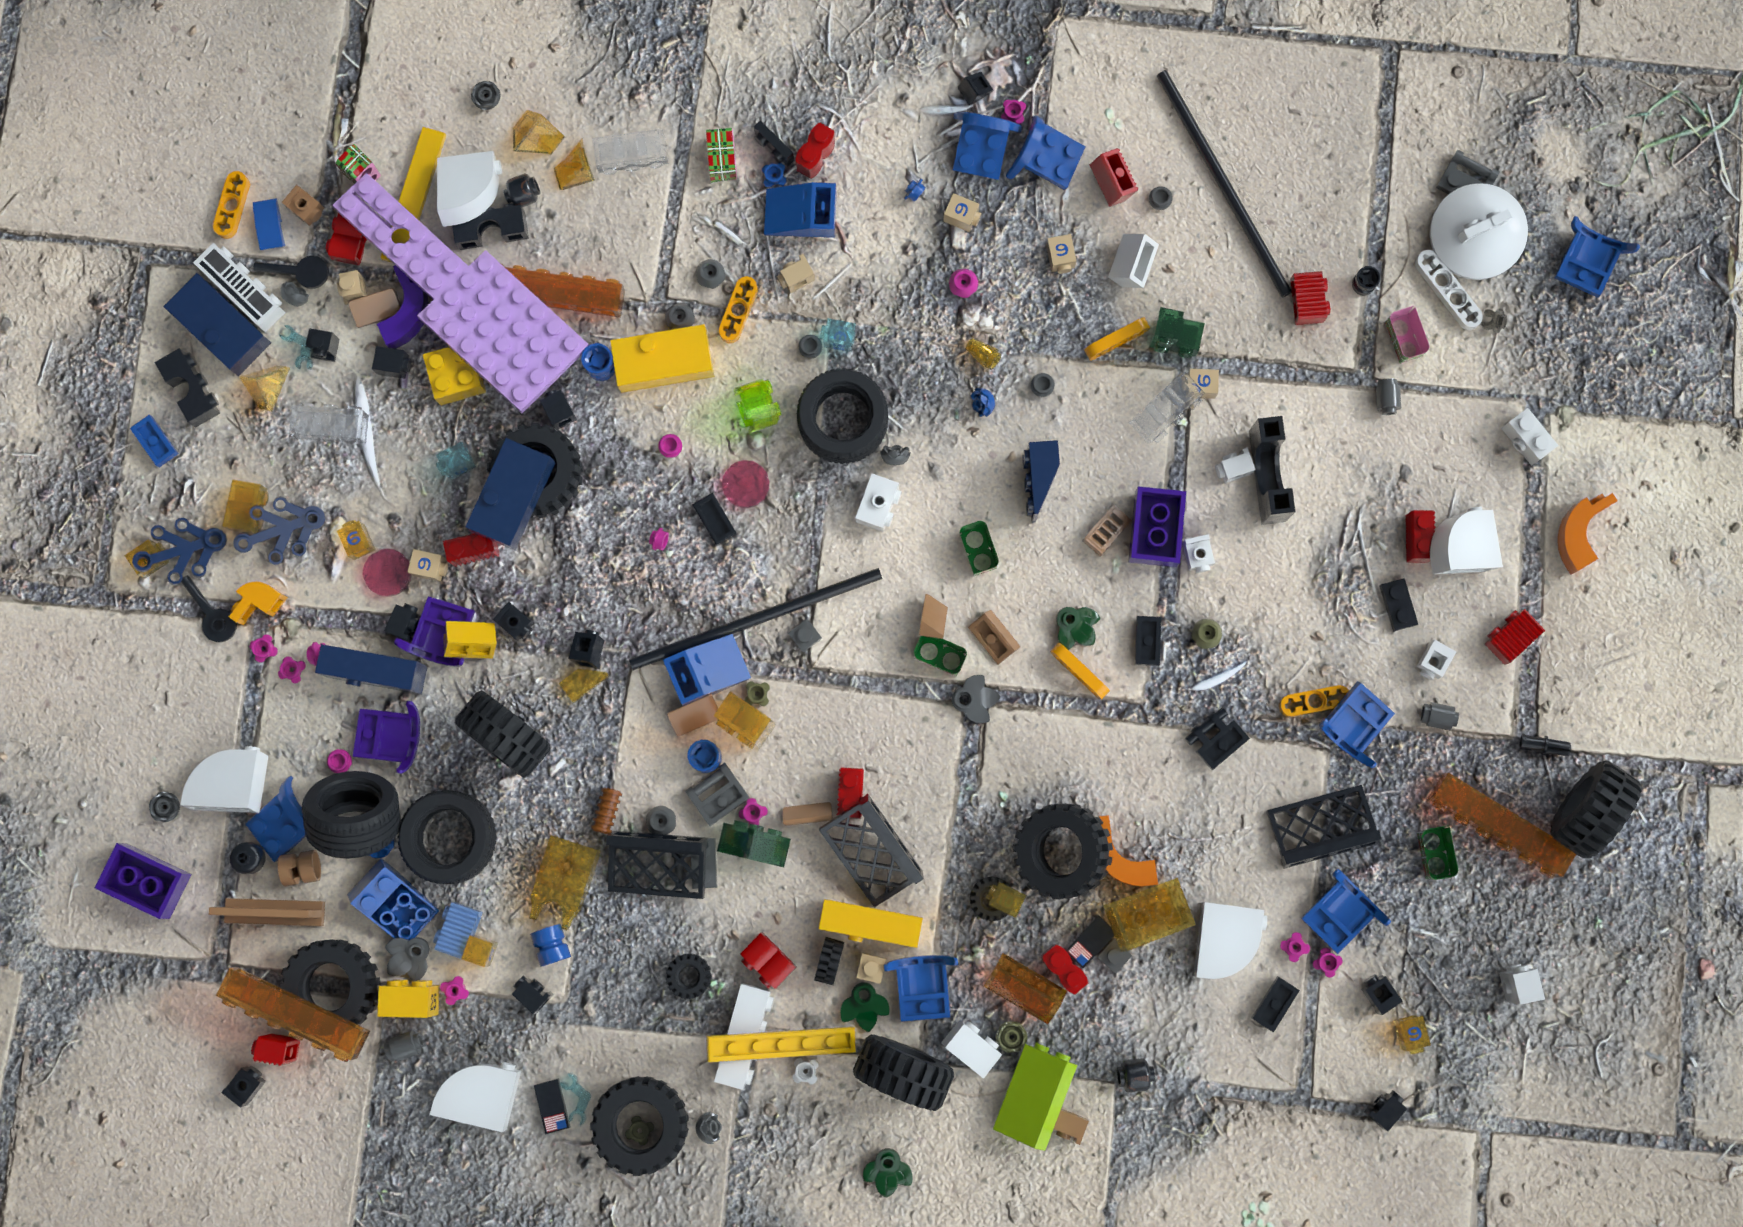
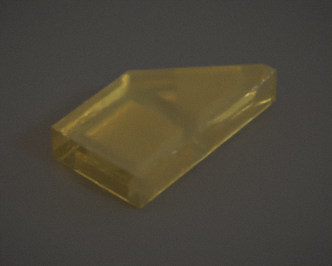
M577 669L562 680L559 685L571 701L575 703L610 675L607 672Z

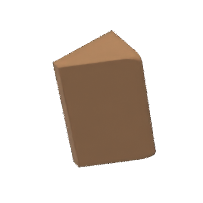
M394 288L348 301L357 328L386 320L394 316L401 308L397 292Z
M925 594L919 635L942 639L944 637L948 607L929 594Z
M992 610L985 612L968 627L998 665L1020 648L1018 642Z
M712 694L667 713L677 737L722 718Z
M830 802L783 808V824L785 826L825 822L833 819Z

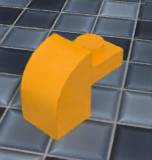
M246 583L237 589L236 592L243 598L233 605L232 613L229 617L235 622L244 625L257 607L274 617L288 597L265 583Z

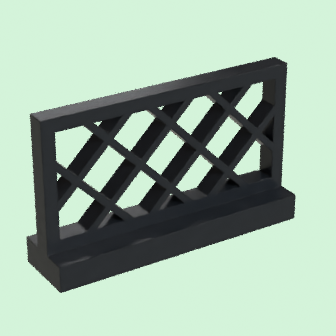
M1362 785L1266 811L1281 855L1283 869L1372 846L1382 840L1380 831L1376 828ZM1358 792L1361 803L1357 809L1344 802L1347 795ZM1344 796L1342 800L1337 799V797ZM1332 800L1339 804L1334 815L1320 809L1324 801ZM1319 802H1320V804H1319L1318 807L1315 806V805H1313V804H1315V803H1319ZM1307 806L1315 810L1310 822L1297 815L1300 807ZM1341 806L1355 813L1349 824L1336 817ZM1296 809L1295 813H1292L1289 810ZM1283 812L1292 818L1285 828L1276 823L1274 814ZM1318 812L1331 819L1326 830L1313 824ZM1357 814L1367 819L1369 829L1359 830L1352 826ZM1294 819L1307 825L1302 837L1289 830ZM1333 821L1347 828L1343 836L1336 837L1328 832ZM1310 827L1323 834L1319 842L1312 843L1305 839ZM1349 829L1354 831V833L1347 834ZM1279 830L1284 832L1282 837L1280 835ZM1286 833L1299 840L1296 848L1285 851L1283 839ZM1325 836L1331 838L1328 840H1324ZM1302 842L1307 844L1305 846L1300 847Z
M869 794L860 798V802L819 828L823 837L874 908L912 883L917 884L924 879L923 870ZM858 810L864 817L863 826L849 824L850 816ZM834 826L844 827L842 839L832 838L827 830ZM847 828L861 831L859 842L845 840ZM865 831L877 835V845L862 843ZM844 845L858 847L856 859L845 857L843 854ZM861 848L875 850L873 862L859 859ZM878 851L888 852L892 856L890 865L876 862ZM858 864L872 866L870 878L858 875ZM875 867L889 870L887 881L873 879ZM892 870L903 872L907 879L901 883L890 882ZM871 885L886 886L884 894L875 899L870 892Z
M613 831L609 833L606 838V845H609L608 892L704 899L706 849L708 848L709 838ZM616 849H624L630 858L621 864L616 858ZM641 851H648L654 858L647 866L637 857ZM664 853H672L678 860L670 869L660 858ZM689 854L699 855V866L694 870L684 861ZM632 859L642 869L635 877L625 868ZM655 862L665 871L659 879H656L648 870ZM679 863L689 873L682 881L672 872ZM619 871L630 881L625 886L615 885V875ZM643 873L653 882L649 888H642L636 881ZM667 874L677 884L672 890H666L660 883ZM692 876L698 883V892H690L683 883Z

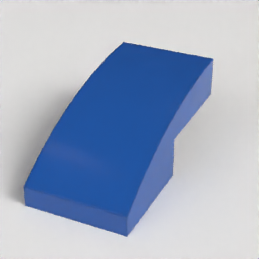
M277 198L253 202L255 227L260 250L285 246Z

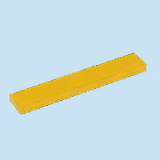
M422 127L398 201L418 220H420L437 167V158H440L447 136L444 132ZM403 228L395 230L392 233V241L396 244H405L410 238L409 231ZM383 253L381 254L380 258L382 260L393 263Z
M853 1026L706 1036L707 1062L856 1052L855 1027Z

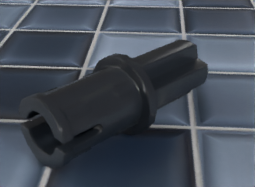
M1522 734L1519 749L1541 752L1542 755L1549 753L1569 756L1571 753V743L1548 739V736L1542 738Z

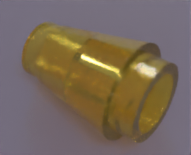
M971 338L965 347V350L984 369H994L1002 356L997 348L975 338Z

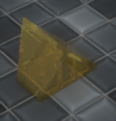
M526 110L513 127V151L552 155L565 136L542 114Z
M582 138L569 155L553 168L560 190L595 181Z
M277 365L239 376L258 408L263 411L272 412L290 368Z

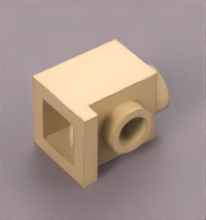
M804 254L799 255L800 261H791L784 265L783 270L780 271L781 274L777 276L782 288L787 287L790 294L815 281L814 272Z
M358 270L339 274L340 281L337 282V289L339 295L343 296L345 305H349L348 301L367 296L365 279Z

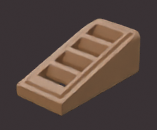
M1113 505L1085 536L1082 542L1101 557L1132 520ZM1115 514L1124 523L1119 525L1110 516ZM1108 521L1117 529V531L1114 532L1104 523ZM1099 529H1104L1111 537L1108 539ZM1097 535L1105 544L1102 546L1093 536Z

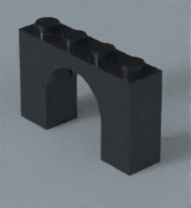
M1283 416L1258 418L1249 430L1253 464L1256 469L1254 473L1261 525L1283 523L1296 512L1293 489H1284L1280 472V447L1286 440Z

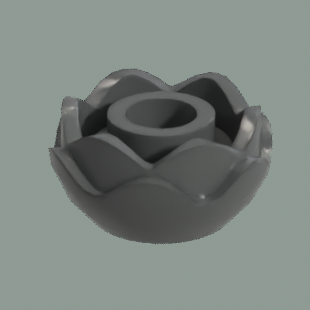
M491 81L477 83L471 93L473 103L482 110L494 108L498 105L501 98L500 90Z
M708 259L698 265L696 278L701 286L714 289L725 280V270L719 261Z
M285 282L281 285V297L289 304L298 307L308 302L309 294H306L303 288H297L293 282Z
M677 303L668 308L665 314V321L668 328L673 330L692 326L695 322L693 310L688 305Z
M894 445L891 448L884 446L880 454L886 464L903 465L908 461L911 452H909L908 447L902 448L900 445Z
M159 792L149 802L152 818L161 822L173 820L180 810L178 798L169 792Z
M656 806L648 812L646 826L653 834L668 835L676 827V815L673 810L666 806Z
M711 1112L701 1115L696 1122L698 1138L707 1144H714L713 1142L720 1139L719 1133L722 1125L718 1121V1115Z

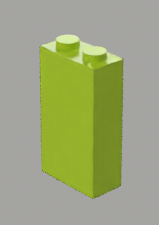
M1035 1043L1034 1046L1025 1044L993 1130L1034 1149L1045 1151L1077 1065L1069 1062L1071 1057L1063 1053L1056 1052L1055 1055L1048 1053L1050 1048L1042 1044Z

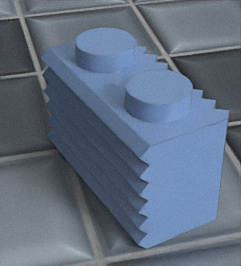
M456 902L446 906L442 915V920H445L442 929H438L434 936L433 943L436 944L434 950L460 959H466L483 912Z

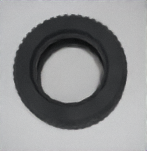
M846 368L827 370L825 373L816 376L806 385L798 400L796 414L801 437L806 446L815 455H818L820 458L822 457L823 460H828V462L849 464L850 462L855 463V461L858 462L861 459H865L866 456L871 455L879 447L887 432L888 407L886 398L877 383L860 371L857 372V370ZM848 393L855 395L866 404L869 410L870 417L867 426L859 435L851 439L837 440L828 437L820 430L816 423L819 406L825 399L834 394Z
M346 771L330 775L315 783L306 793L302 802L303 823L307 841L317 851L331 857L349 859L376 853L388 846L397 836L398 829H400L398 793L388 780L378 774L365 771ZM349 812H366L364 814L351 817L338 816L340 814Z
M437 790L421 796L415 800V803L410 805L401 819V824H399L400 829H398L399 836L397 838L399 840L400 855L403 857L402 860L416 876L432 883L457 884L475 877L488 865L494 854L493 851H495L497 832L491 813L478 799L459 791ZM445 810H454L461 813L468 820L472 830V843L468 852L459 861L450 865L435 862L427 854L423 844V832L428 821L435 814Z

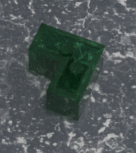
M1160 307L1155 318L1149 347L1154 348L1155 351L1160 353L1171 351L1178 353V356L1184 358L1196 357L1200 349L1205 323L1183 319V311Z
M734 820L733 825L723 823L717 852L784 868L791 839L782 837V831L768 828L766 833L763 832V826L750 824L748 828L749 823Z

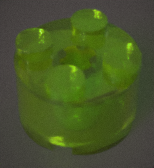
M759 379L734 388L735 396H740L741 401L736 403L745 427H749V433L776 425L780 420L781 410L778 402L773 403L771 397L773 389L769 379L765 381Z

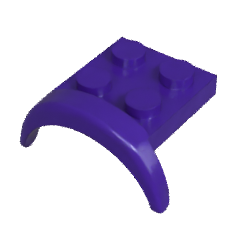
M428 596L412 643L396 638L394 644L400 649L422 659L445 666L461 667L464 663V658L444 657L443 634H446L445 623L446 621L472 622L475 611Z
M406 701L408 714L360 708L353 757L401 762L396 769V773L402 774L406 772L414 762L420 738V716L416 705L412 701Z

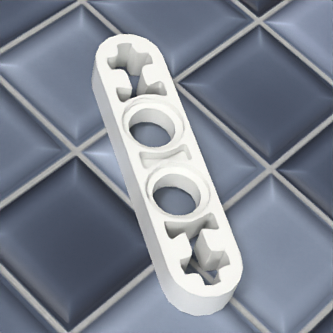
M1432 250L1422 251L1415 260V266L1458 324L1466 330L1475 329L1483 319L1480 309L1450 270L1438 258L1437 254ZM1424 258L1432 260L1430 265L1426 264L1424 266L1422 264ZM1436 267H1438L1439 269L1436 270L1431 276L1429 273ZM1437 275H1444L1448 281L1447 285L1439 286L1435 281V277ZM1459 294L1462 298V303L1460 305L1452 304L1450 295ZM1465 305L1468 306L1465 309V311L1463 310L1461 313H1459V310H1461ZM1473 314L1475 316L1473 322H1467V316Z

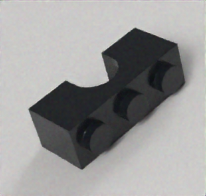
M513 203L506 204L503 208L495 209L489 207L481 215L468 222L452 225L454 242L459 250L483 247L482 234L489 227L500 228L501 236L506 243L529 239L525 211L521 205H514Z
M178 348L154 362L164 381L173 388L181 383L189 384L187 396L177 402L189 424L196 428L220 414L217 408L219 402L212 392H208L206 388L208 382L201 372L198 373L194 366L197 365V362L190 352L185 353Z

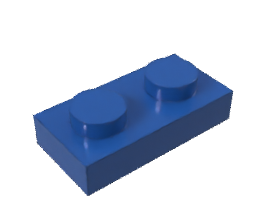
M146 416L130 428L157 467L160 468L179 454L153 416Z

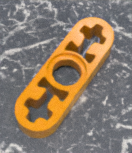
M233 171L226 177L214 218L213 229L223 239H230L237 233L249 192L250 181L240 171ZM239 178H240V180H241L243 183H242V185H241V184H238V185H237V188H236V186L233 184V182H234V181H235V182H238V180H239ZM229 200H237V207L234 210H226V203ZM227 222L230 228L225 229L223 232V230L220 227L221 225H226Z
M741 277L733 290L719 326L720 337L726 343L738 341L758 292L757 283L752 277ZM747 283H750L751 289H753L752 291L748 290L745 295V299L749 300V302L742 299L743 288L741 286H746ZM736 304H742L745 307V312L740 316L732 313V308ZM730 317L732 320L736 321L733 326L734 332L736 333L730 334V336L727 337V334L724 330L729 329L732 324L731 320H728V318Z
M1145 317L1140 318L1087 346L1084 351L1090 361L1095 360L1150 330V326Z
M1058 642L1050 651L1098 699L1102 700L1110 692L1107 686L1061 643Z
M1337 685L1289 694L1280 700L1279 710L1286 717L1332 710L1338 705L1339 701L1336 699L1328 701L1330 706H1326L1327 698L1324 692H1327V697L1335 695L1336 690H1339L1340 694L1346 695L1349 689L1345 686ZM1316 694L1321 698L1320 707L1313 708L1309 705L1308 698L1310 695ZM1300 696H1303V706L1294 708L1293 712L1285 708L1288 699H1291L1292 703L1302 701Z

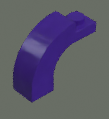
M394 265L393 268L404 292L403 304L394 316L377 323V326L388 348L397 349L411 341L421 330L424 323L417 315L428 306L429 302L428 295Z

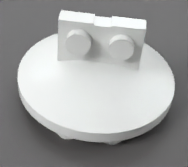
M1470 184L1451 192L1436 208L1430 224V242L1438 258L1453 274L1472 280L1493 278L1508 270L1521 256L1528 236L1526 216L1518 201L1507 191L1490 184Z

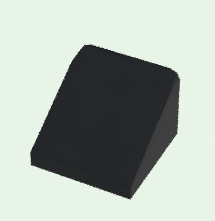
M982 72L964 77L958 85V90L969 105L976 103L994 91Z

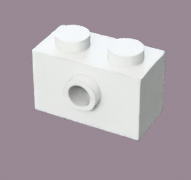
M1123 234L1108 278L1121 287L1144 288L1159 244L1145 234Z
M1528 408L1501 428L1512 441L1516 450L1521 452L1531 466L1559 446Z
M871 474L855 517L856 523L882 532L885 526L889 527L894 513L890 512L893 504H898L902 491L898 490L899 483Z
M1521 964L1507 966V971L1499 973L1506 1002L1521 1005L1545 999L1538 969L1529 968L1528 965L1521 966Z
M959 1020L941 1043L947 1050L984 1079L1002 1056L997 1050L999 1045L988 1036L986 1039H983L978 1035L980 1029L970 1021L965 1024Z

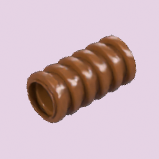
M604 787L601 789L603 794L599 796L601 801L597 803L599 808L595 810L597 815L596 818H593L595 823L591 825V829L609 834L612 832L610 830L611 826H614L612 821L616 819L614 814L615 811H618L616 807L621 802L619 796L622 797L621 791Z

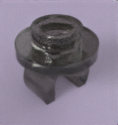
M1490 309L1484 310L1485 316L1492 317L1490 322H1481V326L1484 329H1493L1494 333H1499L1501 329L1506 327L1507 315L1504 314L1503 309H1497L1496 312Z

